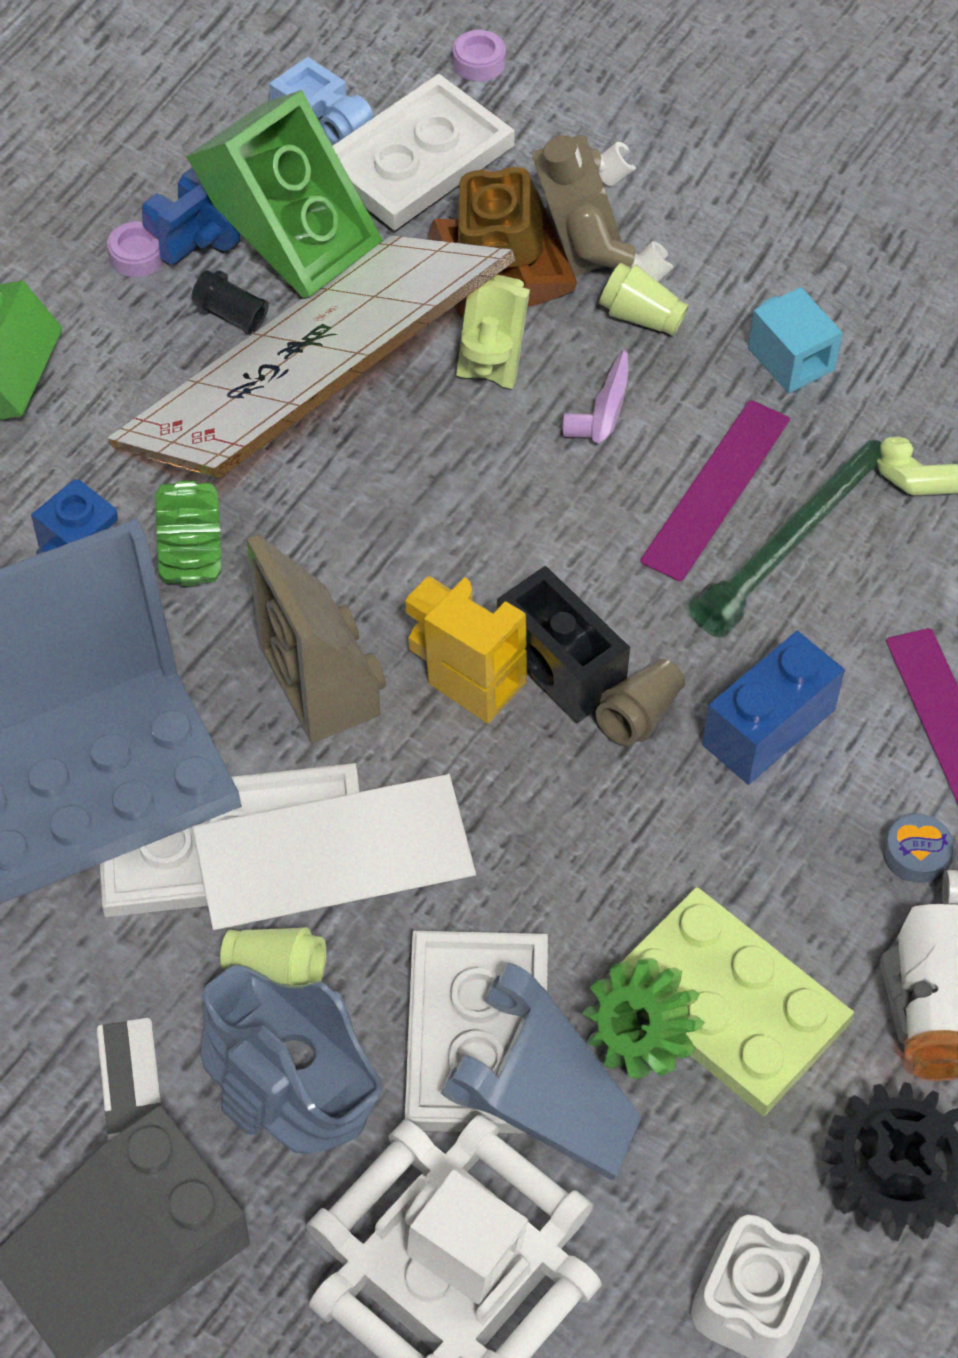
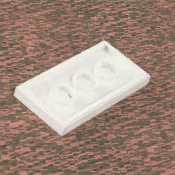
M356 763L234 776L232 779L239 791L242 807L200 824L359 792ZM192 827L100 864L102 908L105 917L208 906Z

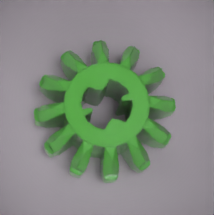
M195 480L177 481V484H161L155 494L159 576L165 583H181V586H198L203 582H215L221 573L220 517L217 490L212 483H196Z
M653 958L638 960L635 968L629 962L613 965L610 969L611 980H596L590 987L600 1004L586 1007L581 1015L590 1021L598 1022L599 1031L592 1033L586 1043L592 1047L606 1044L608 1050L604 1066L615 1069L626 1064L628 1075L631 1078L640 1079L646 1077L651 1069L659 1076L673 1072L676 1067L675 1057L681 1059L690 1057L696 1050V1047L686 1033L701 1030L705 1022L696 1015H689L687 1005L695 1003L700 993L694 989L679 992L678 987L682 971L673 967L665 969L660 973L658 962ZM646 1010L650 1023L640 1026L637 1013Z

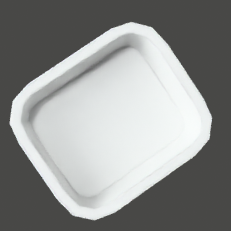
M747 1214L740 1217L720 1239L694 1296L690 1316L696 1330L710 1340L748 1358H786L796 1344L821 1285L823 1270L817 1246L809 1239L798 1234L780 1232L768 1220L759 1216Z

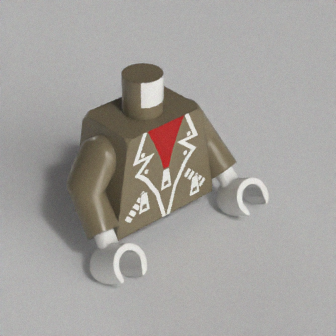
M561 135L550 139L544 148L536 150L532 158L574 276L603 266L616 269L619 263L630 268L637 264L659 282L673 269V265L664 260L668 256L667 250L659 243L652 241L637 254L633 245L622 242L603 185L604 182L608 186H614L636 169L634 165H629L623 159V157L629 154L630 150L622 142L615 143L600 154L596 148L589 147L587 138L584 135L574 137Z

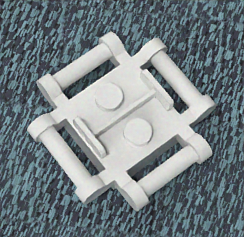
M482 1114L476 1116L465 1127L455 1145L446 1154L433 1145L430 1138L418 1126L408 1120H403L388 1136L391 1144L329 1211L321 1208L306 1224L307 1231L315 1241L344 1265L339 1272L328 1277L317 1289L309 1303V1308L326 1322L335 1319L379 1358L425 1357L355 1298L361 1289L434 1351L433 1354L426 1358H531L578 1301L587 1303L602 1286L599 1277L587 1264L574 1256L566 1254L562 1250V1247L589 1216L593 1203L577 1190L572 1191L570 1194L567 1193L497 1136L499 1128ZM479 1159L551 1216V1219L541 1231H538L529 1222L527 1223L522 1248L481 1305H478L406 1255L410 1225L405 1223V1217L420 1192L429 1184L438 1189L453 1169L498 1198L468 1173ZM412 1164L423 1174L411 1184L379 1219L375 1226L376 1231L362 1244L350 1233V1230ZM545 1276L553 1280L555 1284L496 1352L487 1350L484 1346Z

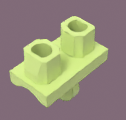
M497 274L490 275L488 280L478 277L471 279L468 285L456 376L463 378H486L498 383L502 387L513 389L517 378L530 289L523 288L524 283L521 280Z

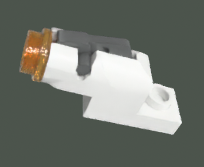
M958 858L953 870L944 871L942 882L943 904L912 907L897 937L896 946L884 952L880 959V968L891 1005V1013L899 1041L904 1043L905 1058L913 1064L915 1076L928 1081L958 1079Z

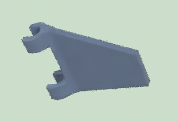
M508 963L501 977L497 975L484 1001L503 1013L523 1018L497 1074L495 1075L481 1061L464 1055L458 1068H452L441 1094L458 1105L492 1114L593 1171L613 1180L619 1172L642 1116L564 1016L548 992L527 970Z

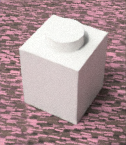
M453 1169L438 1189L430 1184L427 1185L411 1205L405 1217V1223L410 1225L406 1255L478 1305H481L522 1248L528 1219Z

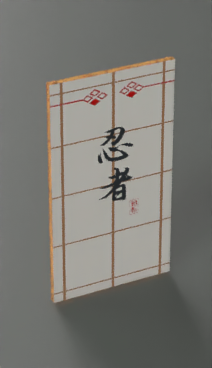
M391 235L312 296L298 301L110 435L107 440L114 449L221 478L516 261L514 253L511 249Z

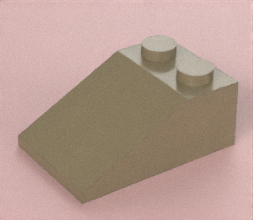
M258 534L247 538L260 649L310 743H315L380 716L379 690L386 687L385 677L376 656L372 652L363 654L356 641L359 639L358 628L349 608L345 604L337 607L328 589L322 582Z

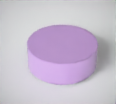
M472 30L463 33L455 40L453 44V68L461 77L471 81H488L499 76L505 68L506 46L504 41L495 33L486 30Z
M143 222L124 223L115 228L108 237L107 248L110 264L122 275L129 277L146 276L158 270L164 262L160 258L159 238L145 229Z

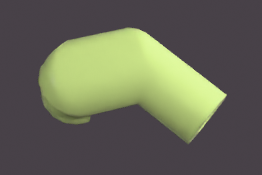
M889 437L881 443V456L877 458L880 474L907 494L913 496L958 494V464L922 465L911 457L913 447L909 440L903 437Z

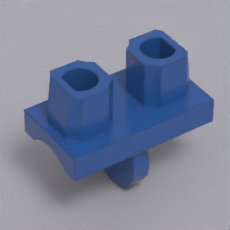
M193 168L183 173L177 183L179 200L173 202L167 197L156 193L143 203V227L159 238L160 258L171 265L175 264L197 246L205 248L211 244L219 250L227 251L240 241L241 234L214 207Z

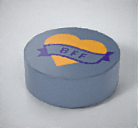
M925 814L906 815L898 819L889 830L884 846L885 860L890 869L899 877L911 882H929L940 877L947 869L954 848L953 838L948 828L932 816Z

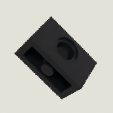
M546 565L497 598V609L506 601L526 613L525 650L527 655V672L578 723L596 711L600 705L602 694L606 690L627 679L630 646Z

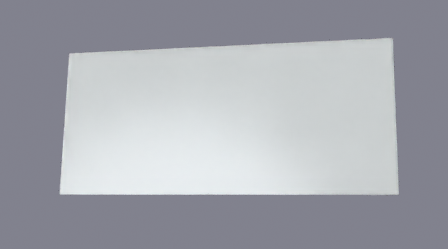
M450 774L192 826L213 930L476 876Z

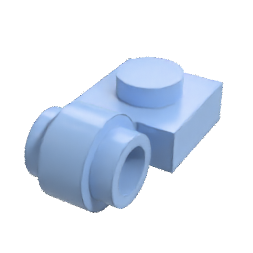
M306 57L269 83L270 100L302 90L317 119L323 116L320 119V124L333 145L374 118L372 109L365 99L358 95L347 96L346 81L309 57Z

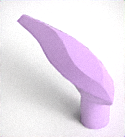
M625 350L620 352L608 374L604 388L596 396L594 414L564 413V437H589L594 442L600 443L613 432L622 408L628 379V353Z

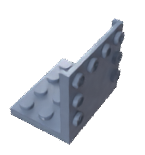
M137 518L0 569V904L242 807L239 791L177 673L147 536Z

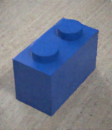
M798 630L795 631L708 705L702 746L747 785L751 784L835 711L845 669Z

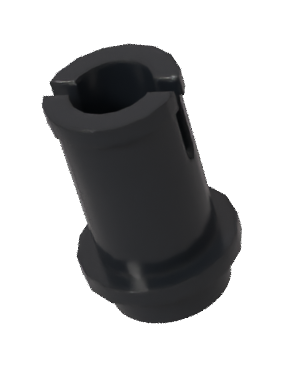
M206 270L197 279L191 294L192 300L198 303L200 312L204 314L214 312L240 326L249 334L258 330L269 308L267 300L259 298L229 282L228 275L223 271L213 273Z

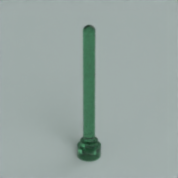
M878 440L867 441L729 581L722 580L718 583L707 584L690 601V614L701 629L714 637L723 638L736 627L744 617L743 609L746 607V598L877 465V460L881 459L880 445L882 442Z

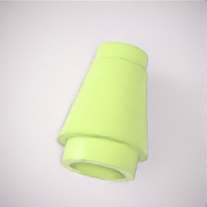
M619 263L609 278L599 301V304L610 309L609 316L660 332L664 331L671 336H674L689 308V305L680 301L677 296L637 264L630 268Z
M307 927L242 931L228 930L221 945L220 964L223 970H226L231 965H241L249 967L281 984L306 985L317 981L321 982L326 964V943L323 937L312 935Z

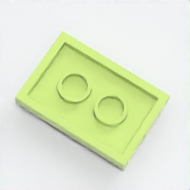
M696 887L622 961L629 962L635 968L638 960L653 958L658 962L660 973L665 969L673 967L682 971L678 991L683 992L694 989L700 993L695 1003L687 1005L688 1014L696 1015L705 1022L701 1030L686 1033L696 1047L691 1057L763 1117L851 1024L855 1013L699 887ZM646 1010L644 1012L639 1013L650 1022L649 1015Z

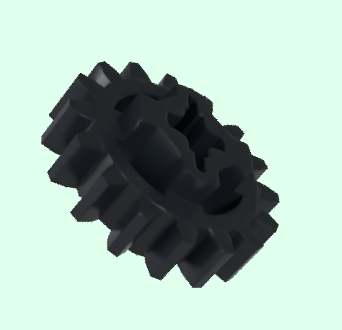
M903 1082L898 1096L890 1098L880 1083L873 1086L869 1097V1105L863 1099L853 1095L848 1099L844 1111L847 1117L834 1115L828 1130V1134L834 1140L825 1142L821 1160L835 1166L829 1169L825 1185L827 1189H845L846 1193L839 1206V1210L843 1214L852 1212L858 1207L866 1213L862 1226L864 1231L869 1233L880 1220L889 1223L891 1240L899 1241L905 1225H913L916 1233L923 1240L929 1238L934 1228V1217L948 1228L955 1223L958 1216V1132L956 1131L958 1108L949 1110L945 1114L939 1112L936 1109L939 1100L938 1092L932 1090L921 1102L913 1099L911 1083ZM857 1139L862 1143L860 1152L868 1160L865 1169L859 1171L855 1160V1143ZM940 1150L944 1154L947 1165L946 1183L941 1179L944 1171L935 1162L936 1153ZM890 1158H891L892 1160H894L895 1162H898V1161H900V1162H899L898 1164H895L893 1161L890 1160Z

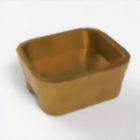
M506 167L496 172L474 170L465 173L461 177L459 183L458 243L511 249V251L486 269L531 264L541 254L543 247L542 201L529 171L523 167Z

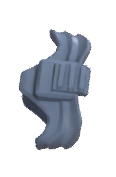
M231 965L206 985L202 997L205 1003L203 1008L205 1025L201 1042L203 1069L223 1089L221 1111L243 1132L255 1135L265 1128L292 1152L308 1155L347 1143L363 1131L367 1118L381 1095L382 1084L379 1075L356 1038L346 1003L338 991L331 990L320 981L306 985L281 984L249 967L241 965ZM293 1040L304 1042L314 1051L315 1060L310 1066L296 1070L290 1053L283 1043Z

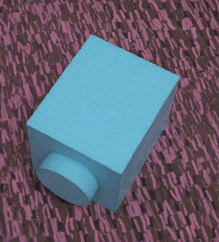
M799 287L781 297L776 296L767 299L753 311L748 349L789 394L835 370L843 332L806 291Z

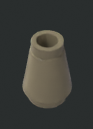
M658 659L654 664L609 688L602 694L600 705L596 709V718L600 728L610 739L621 745L629 746L635 742L646 741L677 697L679 691L684 687L685 678L683 673L673 662L667 659Z

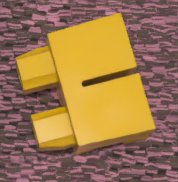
M428 576L405 600L406 614L418 621L408 637L409 650L427 661L428 681L431 686L488 724L527 683V655L525 650L526 613L506 601L494 613H491L473 602L472 586L466 577L451 590L431 576Z

